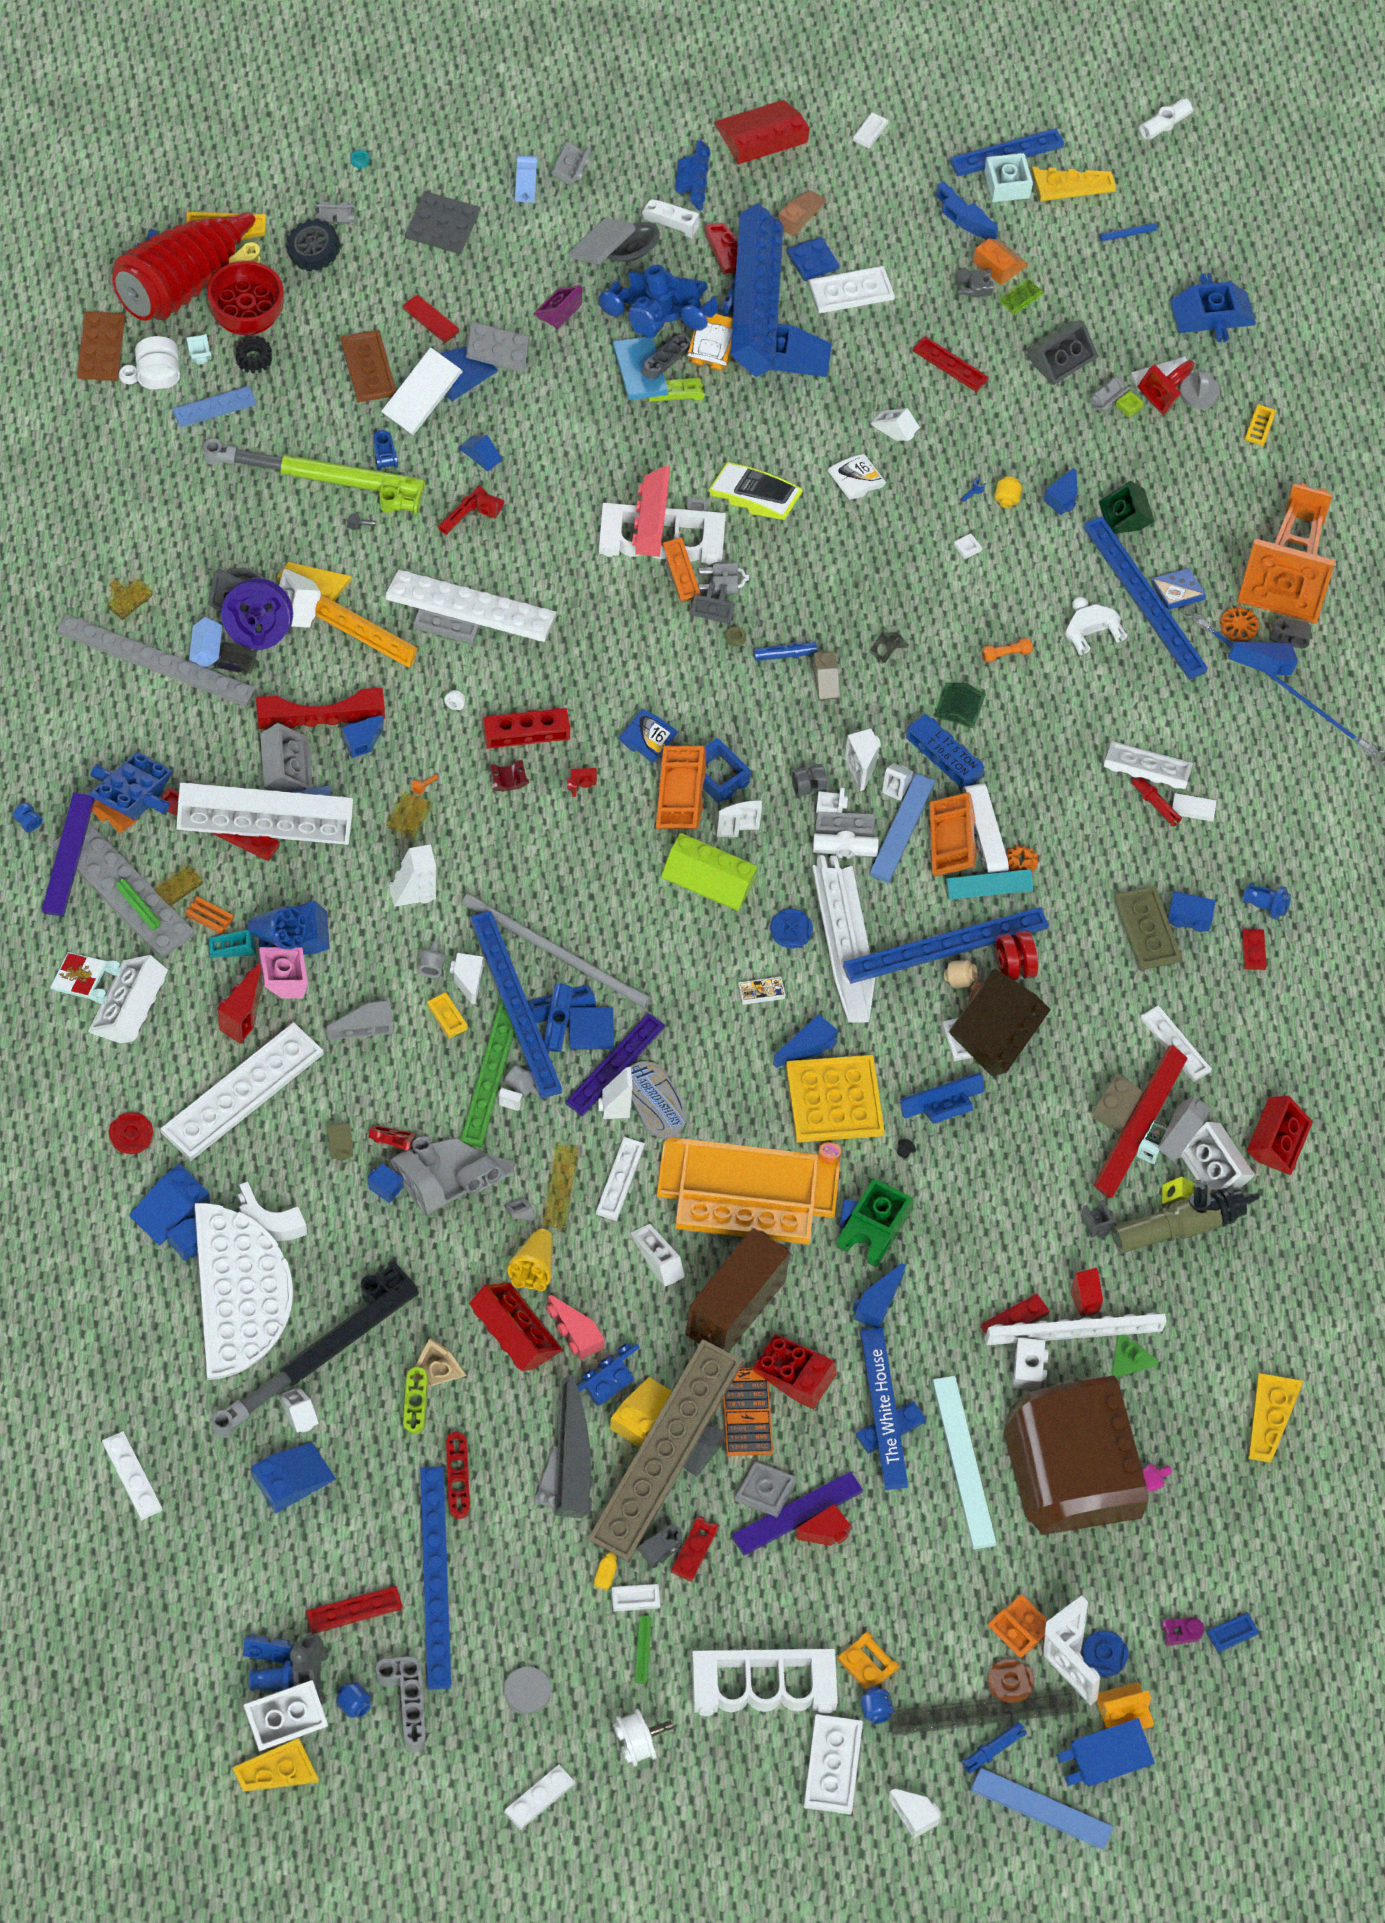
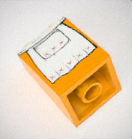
M715 314L712 318L706 317L707 327L704 330H694L687 357L693 365L702 366L706 364L710 365V368L713 370L722 371V369L727 370L731 359L733 318Z

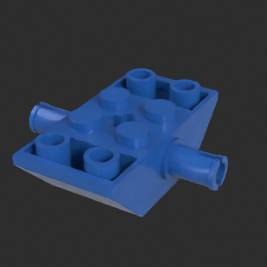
M1206 273L1200 275L1201 285L1191 286L1170 301L1179 333L1215 330L1217 341L1221 343V337L1223 342L1229 340L1227 328L1256 325L1247 292L1233 282L1213 283L1210 273H1207L1208 278H1206Z
M139 752L133 754L113 772L96 764L90 776L102 782L90 792V796L134 821L149 807L164 815L170 807V802L159 798L171 777L173 770Z

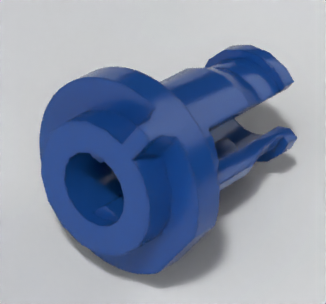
M1250 883L1249 887H1246L1243 896V903H1251L1255 907L1271 911V918L1278 920L1280 916L1286 915L1291 901V894L1288 893L1287 887L1280 886L1278 891L1265 887H1256Z
M286 1660L284 1668L253 1669L249 1673L250 1691L260 1689L263 1691L281 1692L295 1686L292 1660Z

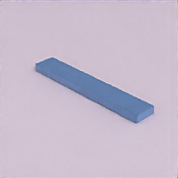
M915 774L869 876L890 883L935 785V780Z
M980 1768L971 1792L1102 1850L1105 1849L1113 1830V1826L982 1768Z

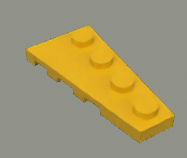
M1032 167L1031 169L1040 201L1115 192L1116 190L1112 172L1086 170V172H1078L1076 169L1057 171V168L1039 170V167Z
M1258 1374L1248 1459L1272 1462L1304 1381Z

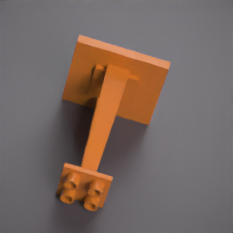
M1293 483L1284 514L1286 516L1275 542L1270 543L1256 538L1254 540L1237 602L1317 624L1336 561L1317 556L1322 525L1324 526L1333 494L1328 493L1323 488L1318 490L1309 488L1305 483H1299L1298 485ZM1295 518L1312 522L1309 538H1302L1290 533ZM1286 542H1293L1307 547V552L1285 547Z

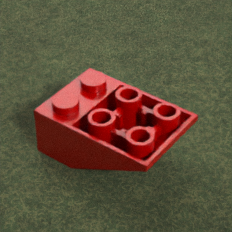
M259 963L254 969L251 968L246 973L245 979L240 984L234 986L231 995L227 999H223L217 1008L219 1030L239 1044L250 1034L255 1025L262 991L261 964Z
M778 1334L773 1336L752 1368L754 1372L788 1397L813 1410L837 1375L834 1360Z

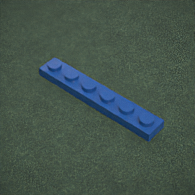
M1056 128L951 157L950 164L957 177L984 170L986 157L1024 153L1027 158L1063 148L1064 141Z

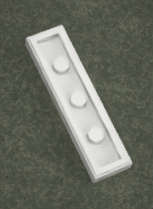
M1159 1005L1141 1015L1140 1019L1166 1050L1169 1045H1174L1188 1058L1182 1069L1193 1082L1211 1072V1067Z
M627 1137L623 1138L596 1210V1215L615 1221L618 1220L645 1143Z

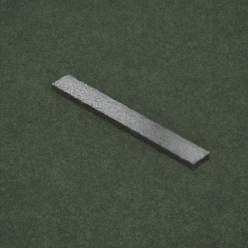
M1075 1688L1032 1693L1025 1700L1017 1703H1007L997 1698L894 1710L893 1714L890 1715L889 1721L892 1736L1074 1714L1079 1712Z

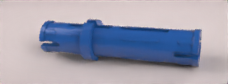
M816 641L808 643L793 642L789 645L754 648L755 661L787 657L797 659L799 656L817 653Z
M1017 1722L985 1746L980 1745L976 1752L962 1760V1765L966 1764L964 1769L968 1773H972L984 1763H990L994 1756L1027 1734L1026 1730L1021 1731L1024 1729V1726Z

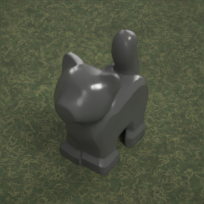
M961 268L956 273L954 285L968 283L969 288H959L957 294L972 297L992 296L994 286L993 281L989 280V277H991L990 268H987L985 271L978 270L973 272L966 268Z

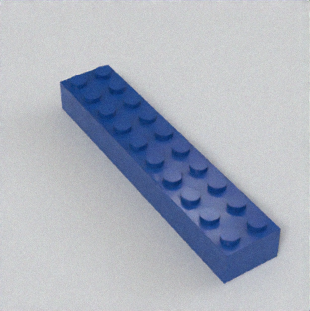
M759 203L740 213L730 353L734 359L755 377L775 368L784 229L781 221L774 218L768 209Z

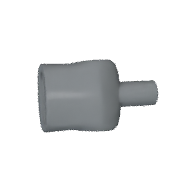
M433 941L430 950H422L419 973L429 978H438L441 975L445 955L439 952V942Z
M516 1064L505 1078L504 1083L513 1088L517 1093L522 1094V1096H526L531 1092L540 1098L530 1071Z

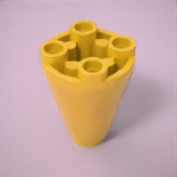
M537 1229L510 1260L507 1272L512 1279L511 1283L514 1287L544 1291L550 1283L552 1276L553 1240L552 1234L548 1230Z

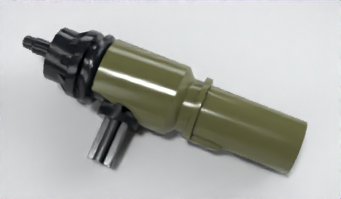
M1197 1180L1194 1185V1193L1191 1194L1190 1198L1170 1204L1167 1210L1161 1208L1158 1213L1113 1226L1112 1235L1115 1245L1122 1254L1160 1241H1173L1176 1236L1186 1239L1225 1227L1227 1224L1235 1223L1238 1217L1246 1215V1204L1260 1198L1259 1193L1243 1195L1238 1187L1230 1190L1226 1188L1213 1189L1207 1192V1182Z

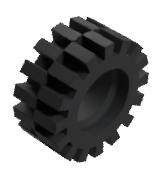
M249 336V340L245 337L243 342L239 341L238 346L236 345V363L241 370L244 368L245 372L248 373L251 370V374H255V370L261 373L262 368L267 370V366L271 365L272 348L270 343L266 342V339L262 338L260 340V336H256V339H253V336ZM256 351L261 353V356L250 358L246 354Z

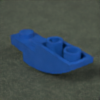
M945 181L938 184L936 197L943 203L942 213L959 227L983 239L997 238L998 227L996 223L991 221L981 208L975 203L967 206V203Z

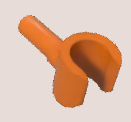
M435 774L423 782L414 779L411 783L413 787L410 790L418 795L422 794L426 786L438 779V775Z

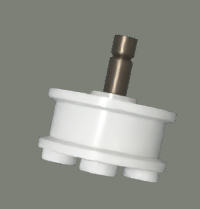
M635 1709V1714L624 1718L616 1716L617 1723L613 1724L617 1738L619 1740L623 1739L624 1746L621 1747L624 1758L627 1760V1763L631 1762L633 1767L637 1766L638 1761L646 1758L656 1759L652 1737L674 1729L671 1720L648 1728L639 1709Z

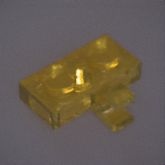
M139 579L135 580L127 588H124L120 582L114 580L109 586L112 588L110 592L116 597L108 603V608L121 620H124L152 597V591Z

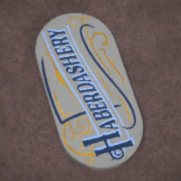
M649 1061L635 1063L631 1066V1103L645 1130L652 1136L660 1137V1139L678 1136L685 1127L687 1114L668 1075L656 1063Z

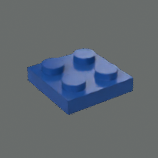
M822 237L788 248L786 252L804 281L838 270L840 266Z

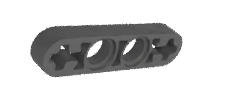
M683 334L675 335L644 362L642 374L650 379L658 378L689 351L691 339Z

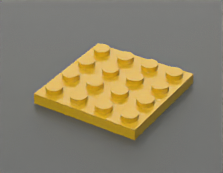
M873 1055L786 1061L796 1143L884 1136L885 1130Z

